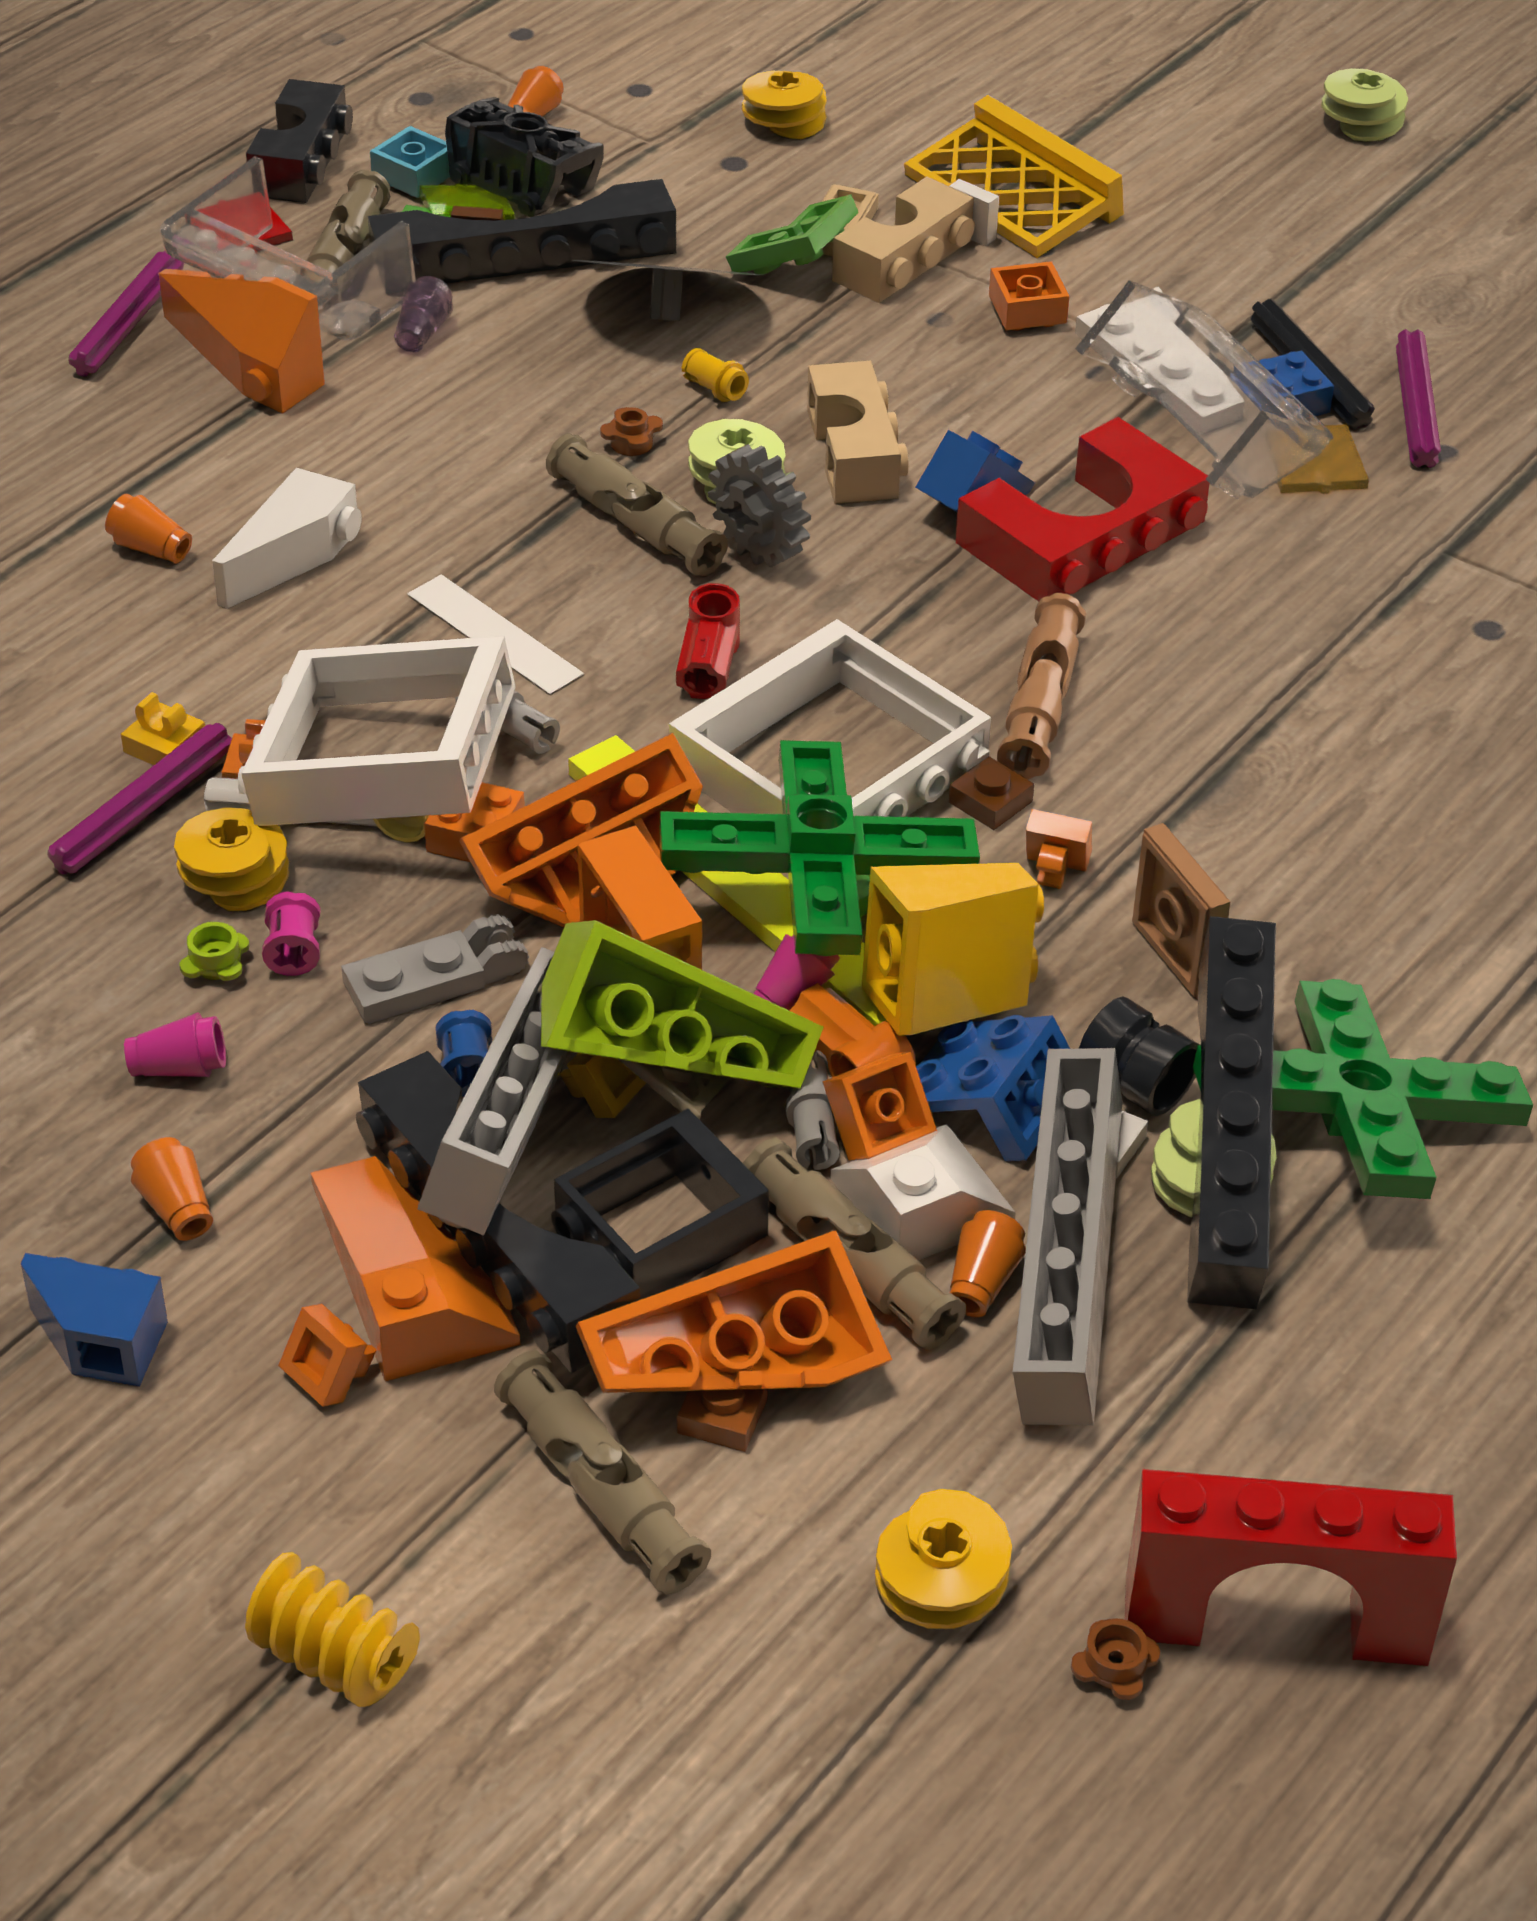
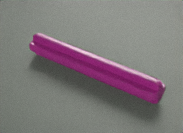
M166 248L163 252H157L69 354V364L76 368L77 375L87 377L89 373H96L161 296L159 272L164 269L183 270L184 261L177 257L176 250Z
M1404 329L1398 334L1396 353L1410 461L1416 467L1427 465L1429 468H1432L1439 462L1438 454L1441 452L1426 337L1419 329L1413 332Z
M220 723L204 726L50 845L47 855L54 863L55 869L61 874L77 872L226 755L232 740L227 734L226 728Z

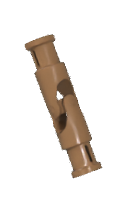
M1054 593L1051 596L1043 597L1036 606L1034 619L1038 626L1033 628L1027 639L1018 673V692L1010 703L1005 727L1008 737L1002 740L997 751L998 762L1026 779L1041 776L1049 768L1051 752L1048 749V744L1054 740L1058 733L1062 715V700L1069 689L1078 653L1079 642L1076 635L1081 632L1086 621V611L1082 608L1079 600L1068 594ZM1022 746H1027L1025 760L1020 762L1019 756Z

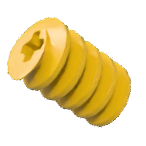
M293 1552L282 1553L265 1570L252 1593L245 1622L248 1639L261 1649L271 1648L272 1654L281 1661L295 1663L296 1668L310 1678L319 1677L321 1684L329 1690L344 1692L345 1698L358 1707L371 1706L383 1699L398 1684L413 1662L420 1642L419 1628L411 1622L405 1624L394 1635L398 1617L394 1611L385 1608L379 1610L371 1618L373 1600L362 1593L354 1596L347 1603L349 1586L345 1582L337 1579L329 1582L324 1587L325 1572L321 1568L312 1565L301 1571V1558Z

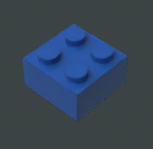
M1302 350L1244 364L1241 392L1272 427L1330 413L1334 385Z

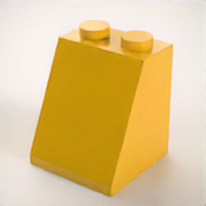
M1019 863L871 867L862 988L898 1035H913L1027 1006L1029 983L1035 982L1038 975V955L1033 945L1035 923H1039L1042 920L1044 913V896L1040 885Z

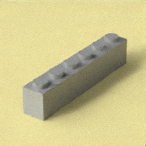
M541 947L441 1141L418 1205V1210L438 1217L449 1226L466 1228L481 1235L485 1234L570 1051L541 1047V994L538 993V987L543 983L554 955L553 951Z
M1115 1048L1048 1049L1012 1371L1022 1424L1094 1425L1122 1112V1096Z

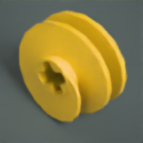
M767 71L747 78L742 85L744 100L742 101L741 109L744 116L753 123L770 127V130L777 135L793 139H804L815 135L823 129L826 121L825 106L827 99L823 84L817 78L801 72Z
M225 807L205 811L187 820L176 833L174 851L177 857L176 866L179 876L188 887L202 894L210 895L215 904L228 911H247L266 904L269 899L282 891L289 877L287 840L279 825L258 826L254 824L252 812L249 809Z
M938 1489L922 1493L910 1507V1510L894 1518L879 1537L876 1552L875 1585L885 1605L903 1620L928 1629H955L982 1619L999 1604L1009 1583L1012 1543L1006 1524L988 1503L968 1492Z

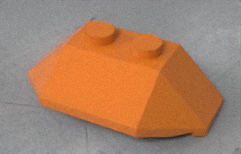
M671 733L462 837L459 842L489 896L561 927H565L566 923L580 922L578 843L636 825L660 859V811L694 812L703 785L674 733ZM667 870L671 876L676 872V870Z

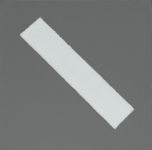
M442 574L407 593L469 638L505 636L511 667L549 694L584 675L582 671Z

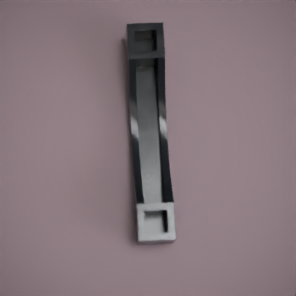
M663 179L616 184L600 195L577 206L525 219L497 221L466 220L439 216L420 210L368 216L371 261L381 292L599 264L573 260L615 262L676 253V208Z
M1210 916L1200 956L1198 1020L1201 1039V1097L1195 1190L1189 1240L1187 1303L1257 1309L1269 1269L1276 923Z
M429 1051L359 1081L358 1087L362 1110L356 1113L357 1126L366 1144L371 1149L379 1147L388 1157L392 1171L399 1183L405 1188L412 1186L421 1197L441 1141L463 1100L461 1087ZM500 1203L484 1235L466 1228L449 1226L438 1217L427 1213L437 1227L446 1226L456 1237L458 1247L466 1262L472 1268L480 1266L490 1277L494 1291L503 1306L508 1310L516 1308L524 1317L537 1346L544 1353L552 1351L570 1373L591 1364L576 1329L577 1323L641 1300L640 1287L602 1245L569 1239L534 1226L506 1209Z

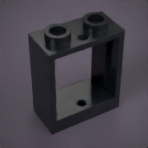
M689 1108L554 1179L555 1210L551 1213V1220L556 1233L569 1239L602 1245L640 1287L641 1299L675 1288L768 1236L769 1189ZM677 1176L711 1213L635 1253L602 1218V1215Z

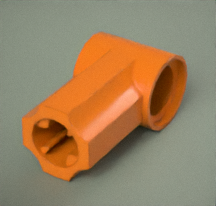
M818 983L800 993L799 999L789 1010L824 1027L815 1052L816 1050L821 1051L826 1056L831 1077L891 1054L911 1052L915 1062V1054L906 1035H898L888 1021H883L874 1026L831 988L824 989Z

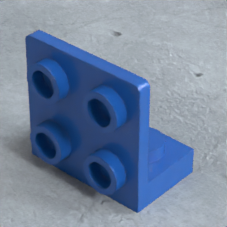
M1012 1015L1001 1020L977 1022L968 1020L946 1026L938 1034V1041L921 1063L916 1066L931 1112L977 1109L1004 1160H1027L1038 1144L1048 1049H1070L1054 1016L1024 1018L1021 1015Z

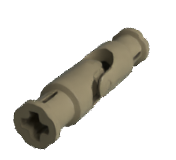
M359 170L351 176L347 184L348 193L343 194L338 200L328 224L325 226L305 262V274L300 275L293 284L317 295L319 316L326 315L333 310L337 303V291L343 289L356 266L359 256L364 249V245L361 243L369 238L368 216L380 215L379 210L384 209L390 200V184L378 172ZM376 187V188H377V192H376L374 198H372V197H371V194H372L374 188Z
M567 433L553 443L546 458V469L551 476L556 479L568 480L574 484L581 497L610 516L617 518L621 524L666 555L675 554L685 561L688 571L692 574L705 577L713 573L720 566L728 549V540L723 533L718 530L706 529L698 524L694 514L649 483L642 482L634 477L631 471L610 456L596 454L588 449L585 439L579 435Z
M774 1137L763 1141L754 1148L743 1164L769 1189V1200L776 1206V1214L781 1221L803 1241L836 1230L865 1297L882 1313H894L913 1331L912 1339L919 1346L924 1347L926 1350H931L939 1347L951 1337L965 1316L966 1304L951 1293L944 1294L926 1277V1269L923 1264L856 1208L853 1202L820 1172L813 1170L808 1172L792 1157V1149L785 1142Z
M538 1350L524 1352L512 1359L496 1378L494 1384L495 1395L501 1402L511 1407L515 1406L528 1422L527 1433L559 1472L570 1480L578 1495L625 1551H635L651 1570L650 1582L658 1591H663L669 1595L691 1585L707 1568L711 1559V1549L708 1545L695 1536L690 1537L674 1518V1505L629 1452L609 1434L606 1425L578 1392L566 1390L553 1375V1363L546 1355L540 1354Z

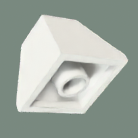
M947 1124L938 1127L935 1132L872 1158L854 1160L831 1169V1180L853 1202V1205L895 1239L918 1261L958 1245L963 1224L971 1221L979 1211L993 1210L1015 1219L1016 1212Z

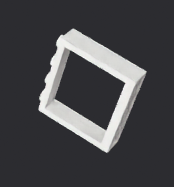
M836 619L669 723V734L674 733L703 785V793L732 813L783 814L781 788L729 752L840 682L934 743L852 798L854 816L907 817L926 803L937 800L944 791L949 789L952 782L989 756L991 717Z
M505 636L299 650L289 673L283 676L282 687L274 704H270L268 708L267 719L260 734L254 737L253 749L245 766H241L239 769V794H247L254 824L267 826L471 813L516 688ZM458 697L438 751L297 760L315 717L322 706Z

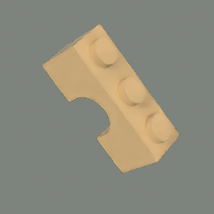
M930 177L923 178L896 196L895 226L883 225L864 217L834 237L832 281L873 301L882 302L971 241L975 227L973 221L974 197Z
M871 360L808 365L807 411L816 440L826 439L825 473L834 504L899 499L900 476L908 475V452L905 443L898 444V422L896 413L888 412L886 382L877 381Z

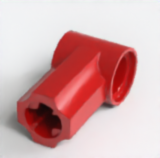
M720 583L701 585L693 590L688 598L689 619L676 669V686L686 690L691 698L708 700L726 688L733 654L737 652L740 646V598L733 588Z

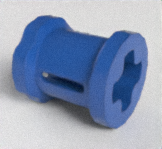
M476 1010L452 1011L443 1016L435 1027L437 1047L443 1052L444 1058L440 1064L461 1087L462 1097H465L493 1040L490 1019L485 1014Z

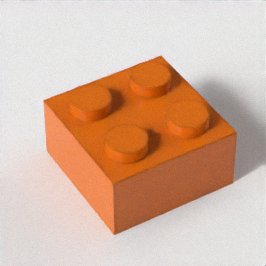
M1052 261L991 268L989 297L1005 330L1018 331L1024 328L1052 327L1057 324L1067 323L1070 296Z
M481 782L471 813L429 815L424 823L426 852L470 862L459 840L525 807L524 792Z
M911 1052L891 1054L822 1081L848 1160L869 1159L937 1131Z

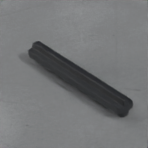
M1267 299L1263 303L1257 301L1252 307L1254 311L1251 316L1252 323L1282 355L1301 350L1333 383L1334 391L1331 407L1349 427L1357 429L1363 424L1368 426L1373 421L1371 415L1375 410L1374 405L1274 300Z

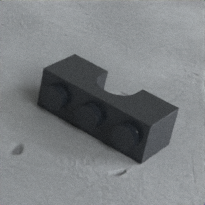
M289 79L275 102L277 130L260 128L246 152L250 192L256 190L262 198L307 203L316 185L323 183L325 169L329 161L336 159L339 143L344 134L348 135L350 133L353 111L351 105H346L345 85Z

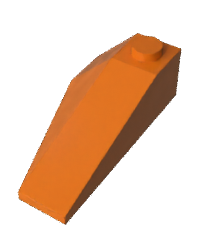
M164 269L158 273L164 317L244 396L283 414L325 385L317 295L277 277L264 276L258 281L245 280L244 276L240 274H230L225 278H212L208 272Z
M376 1156L310 1173L312 1185L371 1345L377 1349L375 1357L385 1382L521 1345L520 1334L511 1312L498 1299L490 1277L480 1266L472 1268L466 1262L460 1252L457 1240L443 1226L437 1227L426 1212L417 1209L420 1202L407 1188L399 1183L397 1178Z
M836 1230L585 1319L576 1325L603 1393L827 1387L892 1361Z

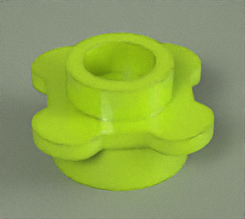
M207 922L198 925L188 934V955L180 961V971L188 978L202 976L209 980H234L242 974L243 969L240 959L241 955L249 950V940L244 934L237 933L232 926L226 923Z

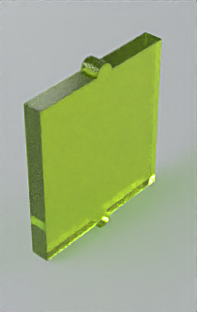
M420 185L419 195L428 213L450 217L453 206L503 209L504 220L515 219V213L507 198L493 194L476 185Z

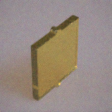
M1300 424L1299 427L1261 429L1260 438L1280 493L1319 491L1321 494H1328L1332 490L1368 489L1369 478L1347 424L1326 426Z

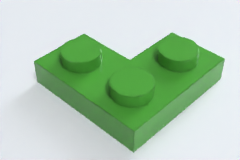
M852 194L811 204L788 226L748 235L726 256L733 272L753 270L754 274L763 275L777 269L784 262L794 260L796 265H804L820 258L824 254L822 248L828 242L833 241L835 236L843 232L844 227L859 213Z

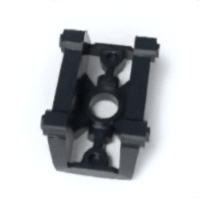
M497 97L473 102L455 111L446 119L445 137L449 175L452 182L458 185L465 186L472 183L517 204L520 213L528 217H534L547 211L553 205L560 185L564 186L566 192L576 197L594 189L604 159V145L600 142L591 143L580 138V132L575 129L571 130L552 126L541 115L523 112V106L513 105V108L500 103Z

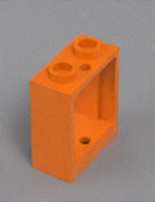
M635 825L578 843L580 922L596 920L702 970V920L638 827Z

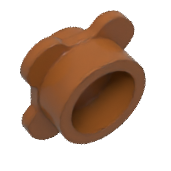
M619 408L614 412V419L600 427V435L603 439L610 440L612 449L619 454L626 456L642 455L652 448L653 433L660 432L663 429V420L658 416H647V413L639 408Z
M1118 1618L1099 1620L1090 1626L1085 1650L1076 1653L1072 1657L1071 1670L1078 1680L1082 1682L1095 1681L1101 1686L1111 1689L1113 1695L1118 1699L1131 1700L1141 1694L1143 1688L1141 1678L1147 1668L1155 1666L1159 1662L1160 1648L1153 1639L1146 1637L1140 1627L1128 1620ZM1109 1658H1119L1123 1661L1119 1664L1112 1663Z

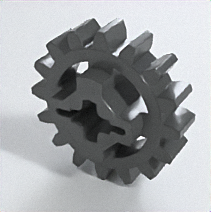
M747 444L715 461L717 469L710 472L708 476L716 488L708 492V497L716 502L717 511L713 513L714 519L723 520L726 525L723 534L727 539L735 538L737 553L741 556L750 551L753 564L759 565L765 561L769 567H773L800 553L803 550L801 543L810 538V534L802 525L811 520V515L802 509V501L807 498L805 493L795 491L792 485L795 482L796 475L794 472L783 473V469H781L782 458L777 455L768 460L765 447L759 446L752 450L750 445Z

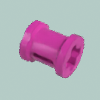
M282 892L274 895L267 901L264 922L269 929V936L265 939L262 946V956L264 963L272 971L286 976H298L316 967L320 959L319 943L314 938V931L319 925L320 906L314 898L305 893Z

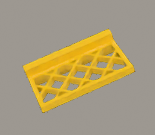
M990 95L974 103L975 118L904 163L905 175L916 182L925 177H930L947 186H950L958 179L970 184H985L986 191L999 196V205H1018V212H998L997 233L1036 258L1098 217L1110 224L1124 215L1121 174ZM974 138H977V143L983 146L980 148H960ZM1008 161L1018 168L993 169V162ZM986 162V169L959 170V163ZM934 164H952V170L930 171L928 168ZM1026 182H1042L1050 188L1026 189ZM1020 183L1017 190L992 191V184ZM1075 202L1082 208L1060 210V203ZM1053 203V210L1025 211V204ZM1052 226V228L1038 237L1024 230V227Z

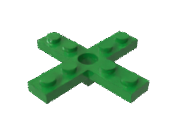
M780 740L778 761L783 814L660 811V860L667 870L687 873L702 871L745 872L748 874H763L766 872L788 873L795 954H816L820 956L860 955L862 927L856 874L870 875L871 867L979 864L980 862L974 819L854 816L852 797L847 795L841 742Z
M1329 979L1324 982L1299 981L1294 1002L1312 1051L1300 1048L1288 1051L1273 1050L1272 1110L1321 1113L1328 1135L1343 1136L1364 1195L1431 1199L1437 1177L1414 1119L1527 1126L1533 1102L1517 1066H1507L1495 1061H1485L1480 1064L1443 1062L1432 1057H1420L1416 1060L1390 1058L1362 985L1351 984L1340 979ZM1198 1045L1193 1069L1201 1092V1046Z

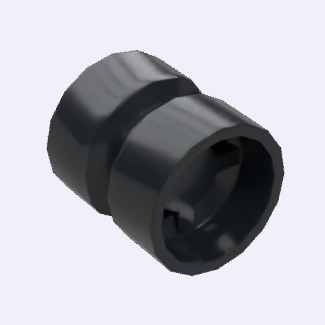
M1122 996L1113 999L1095 1016L1084 1033L1078 1049L1115 1048L1122 1095L1149 1114L1159 1116L1173 1108L1187 1093L1195 1080L1193 1064L1198 1045L1200 1044L1173 1026L1167 1024L1160 1026V1023L1154 1020L1151 1012L1133 1000Z

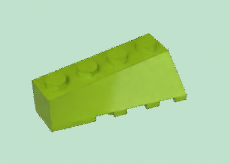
M596 920L565 924L542 983L541 1047L754 1081L767 1088H801L824 1028L813 1021Z

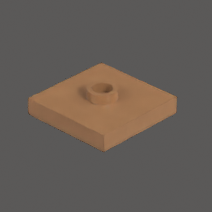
M1161 823L1144 829L1132 922L1191 995L1198 1000L1199 961L1210 916L1228 918L1231 902L1168 827Z

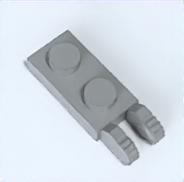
M497 914L496 916L491 915L489 918L482 917L473 920L463 933L461 930L348 963L342 965L341 968L343 983L364 1023L371 1024L485 989L486 984L506 979L508 975L514 976V974L520 973L522 969H525V965L529 963L528 958L530 957L524 944H521L519 940L514 941L512 939L514 938L513 933L515 931L509 919H506L505 915L500 916Z

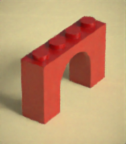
M1116 417L1079 436L1075 481L1116 509L1092 516H1072L1057 513L1042 507L1001 478H997L958 499L955 543L1038 602L1043 597L1051 596L1054 593L1074 594L1088 584L1111 572H1115L1123 565L1149 551L1157 549L1160 545L1203 523L1208 510L1207 501L1211 477L1120 417Z
M1142 1469L1126 1572L1125 1620L1136 1624L1143 1630L1146 1637L1153 1639L1156 1643L1200 1646L1209 1598L1213 1590L1223 1580L1239 1571L1260 1565L1276 1563L1308 1565L1331 1572L1352 1586L1350 1594L1352 1660L1428 1666L1457 1561L1453 1495Z

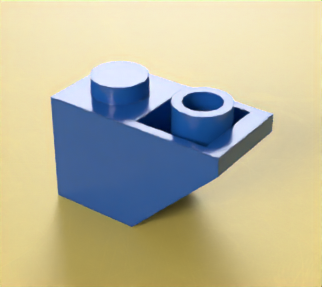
M948 430L915 488L958 513V499L997 478H1001L1024 495L1031 491L1035 482L1019 472L1023 464L1022 461L1000 449V446L972 431L968 439H965Z
M25 1253L21 1261V1268L30 1310L71 1374L140 1387L168 1323L161 1277L144 1274L134 1269L120 1270L81 1263L66 1257L52 1258Z

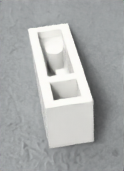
M295 468L212 560L218 606L228 609L331 561L348 541H352L357 536L360 529L361 512L357 509L355 484Z

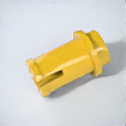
M701 348L692 349L683 360L681 367L682 372L685 373L683 377L712 390L714 397L722 402L740 399L748 388V374L743 366L734 360L724 362Z

